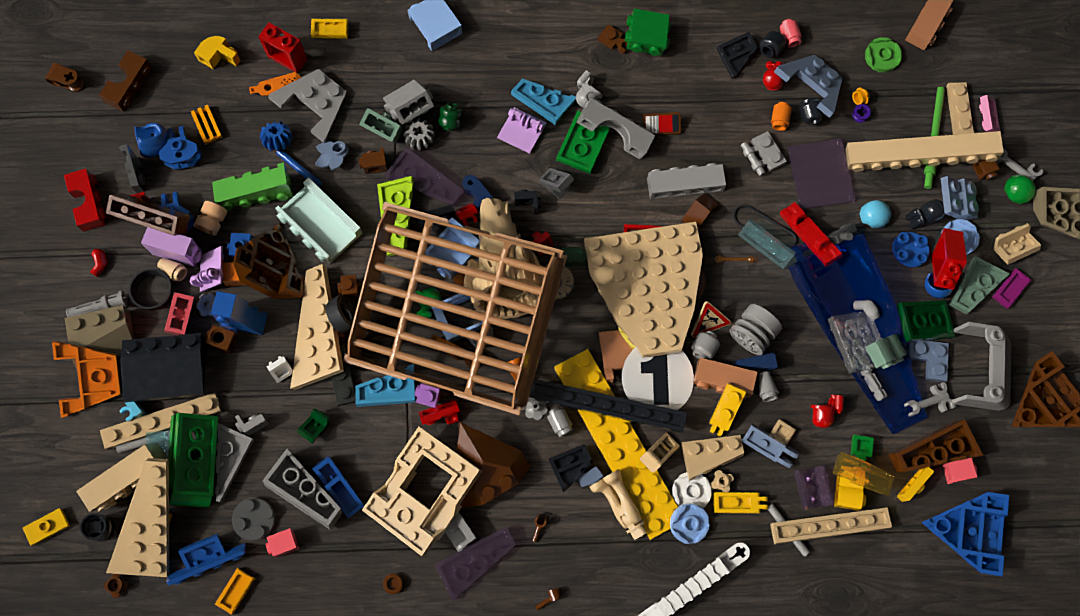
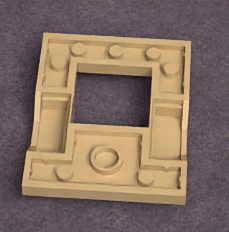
M418 426L395 460L393 473L385 485L372 494L362 511L419 555L425 557L434 542L440 540L461 509L460 503L482 471ZM424 456L452 475L431 509L405 491L417 474L415 469Z

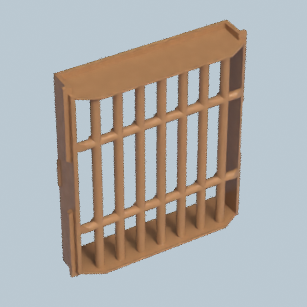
M384 202L382 210L385 211L376 230L348 339V354L344 355L343 362L402 380L410 378L452 391L454 396L520 415L521 411L526 409L567 255H564V251L501 233L491 235L490 232L451 224L446 218ZM397 213L426 220L423 232L420 233L395 226ZM433 223L502 241L504 245L501 255L431 236ZM392 233L419 240L418 252L389 245ZM430 243L498 262L496 274L428 256L425 254L427 245ZM512 244L552 255L548 266L543 267L509 257ZM387 252L415 260L413 271L384 264ZM427 263L493 282L491 294L422 275L420 273L422 264ZM506 265L544 275L542 286L539 287L504 277ZM382 272L410 279L408 290L405 291L379 283ZM421 282L487 301L486 313L416 294L417 283ZM501 285L539 295L536 307L499 297ZM377 291L404 298L403 309L400 310L376 303ZM415 301L483 321L481 331L478 333L410 312L412 303ZM496 304L533 314L531 327L495 317L493 314ZM372 310L399 317L398 329L370 322ZM409 320L477 340L476 350L471 352L407 333L405 331L407 322ZM494 324L528 334L526 346L489 336L490 325ZM367 329L395 337L393 348L365 341ZM407 340L473 360L470 372L402 352L400 350L402 341ZM485 344L523 354L521 365L485 356L483 354ZM362 348L390 356L389 363L386 364L361 356ZM401 359L467 379L466 388L396 367L397 360ZM480 363L517 373L515 385L479 375ZM475 382L513 393L512 402L474 391Z

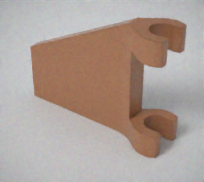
M618 330L599 332L604 376L607 383H613V371L623 370L625 360L632 351Z

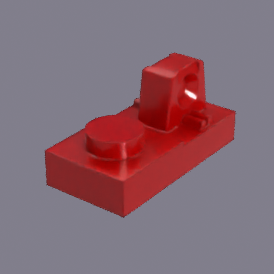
M456 399L437 405L435 408L431 407L420 411V420L422 425H431L436 423L441 417H444L449 425L459 421L457 414L459 408Z

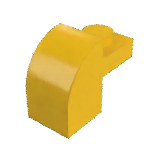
M212 36L203 40L194 52L198 61L212 69L215 68L221 58L236 67L240 63L237 55L238 52L229 46L226 38L220 36Z

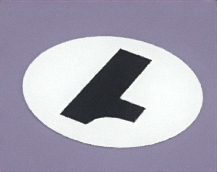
M634 348L623 365L622 385L629 400L678 410L687 402L693 389V369L683 351L642 358L637 348Z

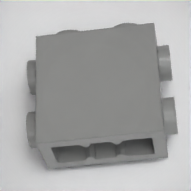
M415 80L383 97L386 103L383 105L386 112L392 116L394 121L398 120L402 125L411 122L420 114L427 113L434 106L431 101L433 99L431 92L425 89L422 83L419 84Z

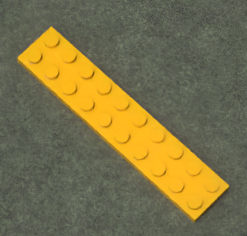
M588 349L554 367L562 384L565 386L614 396ZM577 410L612 472L618 469L621 471L624 486L633 503L640 511L639 514L644 521L643 527L647 532L648 538L651 540L671 529L670 519L678 506L658 471L651 472L640 461L646 450L630 422Z

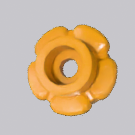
M861 87L857 88L852 94L854 103L857 105L867 104L869 92Z

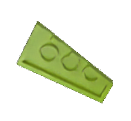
M413 176L377 184L381 217L385 211L382 210L384 202L411 209L415 179ZM397 213L394 225L409 229L410 216ZM392 233L389 245L407 249L408 237ZM387 252L386 256L391 257L395 256V254Z

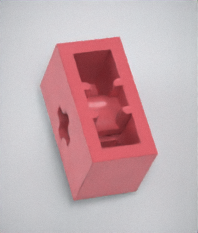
M174 292L164 330L165 333L174 335L185 334L194 297Z

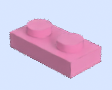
M988 95L980 97L981 104L979 108L984 119L982 121L983 129L986 132L1000 131L995 99Z

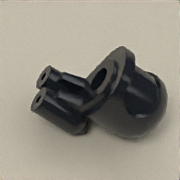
M933 199L922 205L920 209H913L905 215L906 220L910 221L909 227L915 229L924 224V222L928 224L937 222L945 215L944 204L938 199Z

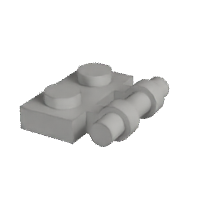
M768 131L751 140L753 147H750L748 142L741 144L744 156L748 157L752 163V169L759 176L766 173L763 167L766 166L768 171L771 172L787 162ZM755 153H758L762 160H758Z

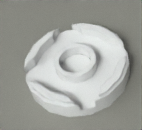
M686 472L674 481L672 487V497L678 506L692 503L704 508L712 496V487L709 480L703 475H699L694 480L689 481Z

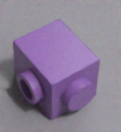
M422 382L421 385L416 387V403L435 408L439 404L443 388Z

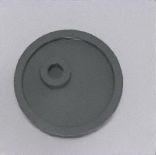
M257 497L241 501L232 514V525L235 532L246 540H259L266 537L272 531L275 524L273 507L266 500Z

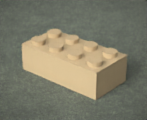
M159 443L143 445L77 490L76 492L89 512L108 510L117 504L116 500L131 495L134 492L132 489L137 486L144 463L148 458L168 459Z

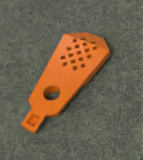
M293 72L261 81L258 86L249 87L250 94L259 93L261 96H268L270 93L302 77ZM270 86L271 89L266 91V87Z

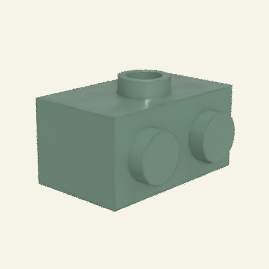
M367 108L359 124L394 143H397L404 129V126L392 120L391 115L385 112L381 115Z

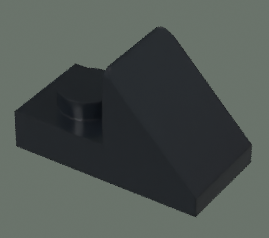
M452 204L424 212L448 220L455 217ZM417 218L418 224L424 227L426 220ZM433 223L431 231L438 235L441 234L439 224Z

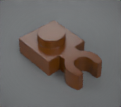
M608 24L597 40L611 50L616 46L621 54L626 52L622 48V45L627 46L625 39H621L623 34Z

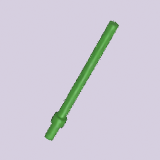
M944 87L937 88L931 136H939L945 92ZM929 164L925 166L924 188L926 189L932 188L936 166H929Z

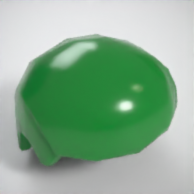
M1018 174L1006 181L1004 191L1009 200L1020 205L1028 203L1034 198L1036 186L1029 177Z

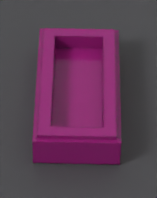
M1015 268L992 298L1008 309L1031 279Z

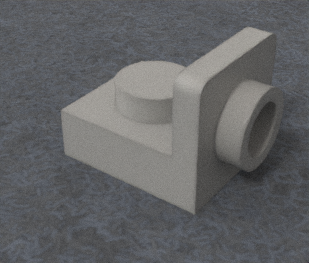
M239 414L235 416L238 421L235 423L240 433L244 432L248 436L269 424L266 417L262 414L251 416L246 423Z

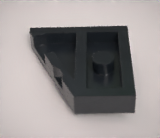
M750 32L717 46L716 49L731 79L737 75L757 46Z
M585 444L548 459L562 492L567 491L593 464Z

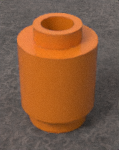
M779 102L774 105L771 119L774 130L785 131L789 126L792 107L788 103Z

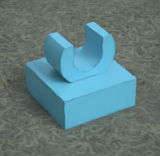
M138 402L125 403L127 406L120 409L122 414L130 411V416L125 419L128 422L136 417L139 418L147 415Z

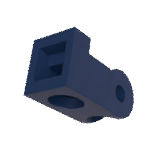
M465 176L462 181L465 194L473 198V205L479 214L482 200L486 198L493 199V197L475 176Z

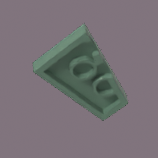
M974 256L950 302V306L968 314L1009 273Z

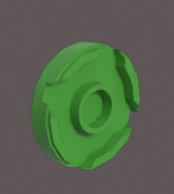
M880 37L874 39L868 45L865 51V60L873 70L887 73L893 71L899 65L902 59V51L897 43L891 41L892 39Z

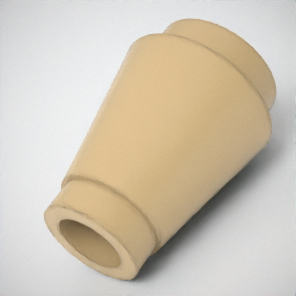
M165 258L160 259L158 262V268L173 281H182L187 275V269L181 263Z

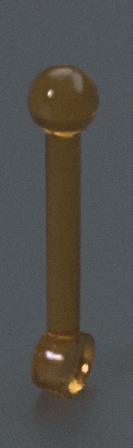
M717 255L715 257L716 263H721L722 261H748L753 263L755 260L753 256L722 257Z

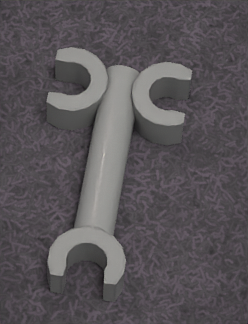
M1003 148V154L997 160L998 163L1003 162L1018 174L1027 176L1032 181L1042 175V169L1038 173L1033 171L1034 163L1025 170L1007 156L1006 149Z
M944 382L938 384L940 390H938L936 385L930 387L931 393L935 395L919 402L915 400L906 402L904 404L905 407L911 406L913 408V412L908 415L914 416L920 412V409L939 403L938 408L941 413L947 410L946 404L949 410L955 408V404H952V399L949 398L947 393V385Z

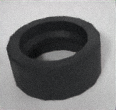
M339 295L326 304V315L331 325L338 332L344 334L351 331L357 306L348 296Z

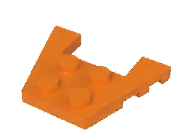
M60 341L52 342L54 360L75 358L78 373L80 397L59 400L61 418L121 394L117 354Z

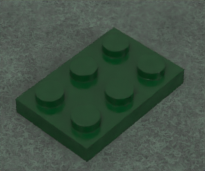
M946 300L901 302L896 305L906 342L951 339L955 337Z

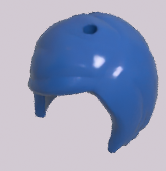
M149 123L143 127L135 126V136L140 155L147 158L160 156L159 151L167 144V139H169L167 130L158 123Z

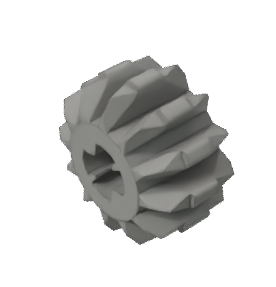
M418 118L416 123L414 121L410 122L411 126L405 125L406 131L403 132V136L406 138L405 143L410 144V148L414 149L417 146L420 151L421 146L427 149V143H433L432 138L435 136V132L432 131L433 126L431 124L428 125L426 119L421 123Z

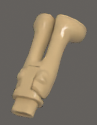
M619 469L590 486L592 492H602L606 496L617 520L623 528H629L626 532H630L634 540L647 533L643 527L644 521L641 519L640 511L630 498Z

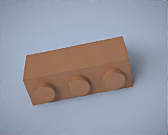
M927 0L905 41L925 50L928 44L932 45L937 37L934 35L936 30L939 32L945 23L942 19L944 17L947 18L953 9L950 7L953 0Z
M700 358L697 362L693 383L700 389H716V392L720 394L723 393L727 383L746 390L743 398L746 399L750 398L753 394L757 372Z

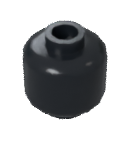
M771 31L761 40L759 46L761 53L765 57L777 58L786 48L787 42L781 33Z
M812 97L801 102L802 105L799 107V112L805 124L811 123L814 126L823 122L822 118L825 117V114L817 108L821 102L820 99Z

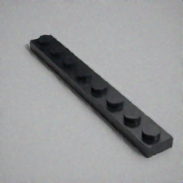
M537 379L533 380L529 395L531 400L681 433L684 432L687 412Z

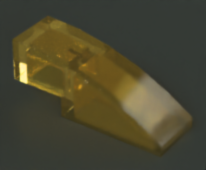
M840 452L837 455L832 474L850 480V483L889 496L894 476L844 452Z

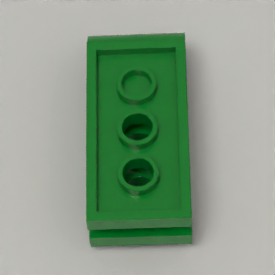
M177 413L171 416L168 450L169 506L209 507L214 488L218 416ZM190 452H192L194 456L193 459L190 457Z

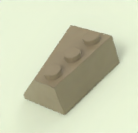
M1041 187L1036 190L1033 198V211L1041 225L1080 239V189Z
M124 305L65 318L69 344L117 354V357H120L122 340L135 339L131 313ZM72 358L74 366L77 370L76 359Z

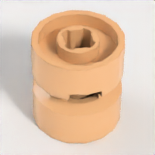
M205 201L200 210L202 215H198L194 227L204 233L216 236L221 227L219 222H223L228 211L216 203Z

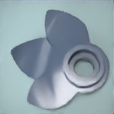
M326 141L317 145L316 149L322 155L315 162V165L320 168L329 166L331 170L339 168L343 164L344 157L349 153L348 146L341 141L335 143Z

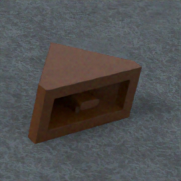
M703 193L694 201L681 221L683 223L696 222L697 229H699L719 204Z

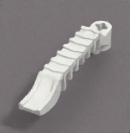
M742 542L735 543L718 556L714 562L709 563L702 571L699 570L695 576H691L687 582L680 584V587L672 590L668 596L662 597L661 601L654 603L638 616L673 615L680 607H684V604L692 601L703 590L711 587L714 582L719 581L722 576L730 573L734 568L747 560L750 555L748 546ZM739 546L746 549L743 557L738 555L730 559L737 552L736 547Z

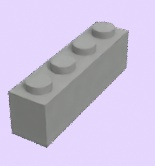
M710 163L701 167L692 165L683 169L673 167L664 171L655 169L649 172L647 177L650 200L723 192L726 187L723 164L717 165L716 163Z

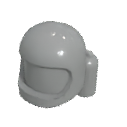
M587 70L577 80L580 90L576 94V101L582 108L591 98L597 100L603 97L598 90L592 87L594 78Z

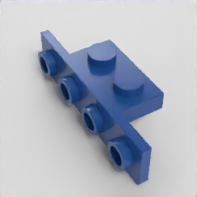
M217 533L179 549V554L185 568L169 574L166 582L168 585H178L190 576L197 577L202 575L207 569L221 567L226 561L231 559L233 561L238 560L246 553L247 546L243 543L225 550Z

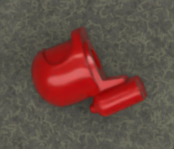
M768 61L766 63L768 70L763 75V83L768 90H778L784 83V80L774 72L779 65L783 64L781 61L776 63Z
M831 395L827 405L811 404L813 424L819 428L830 427L834 423L835 414H840L843 411L844 396Z

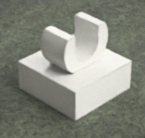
M279 356L277 361L269 362V366H267L277 383L293 373V369L284 356Z

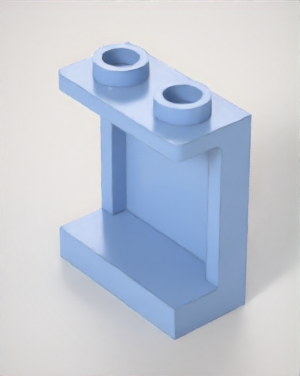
M424 0L419 4L412 5L408 9L409 19L415 22L424 35L431 51L462 34L460 22L444 0Z
M453 218L449 220L451 224L462 226ZM447 227L438 236V238L480 248L479 239L470 232ZM433 244L426 249L425 253L428 256L460 265H465L473 256ZM436 266L438 268L437 271L443 277L448 276L452 279L458 273Z

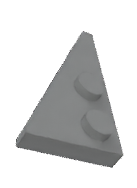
M218 423L217 486H215L216 501L222 503L254 440Z

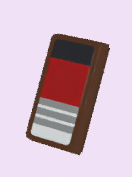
M680 112L643 115V128L648 129L653 135L681 134Z

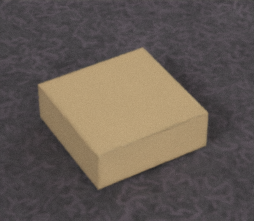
M779 419L770 434L788 444L796 429Z

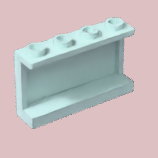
M307 178L303 182L305 187L282 208L279 206L275 208L278 212L276 216L282 223L285 224L287 222L291 226L289 229L296 236L300 235L303 238L302 242L309 249L313 247L317 251L315 255L322 262L326 260L331 264L363 233L361 228L310 178Z

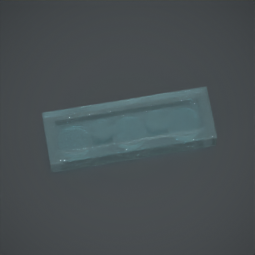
M751 219L738 234L782 269L785 268L796 254Z

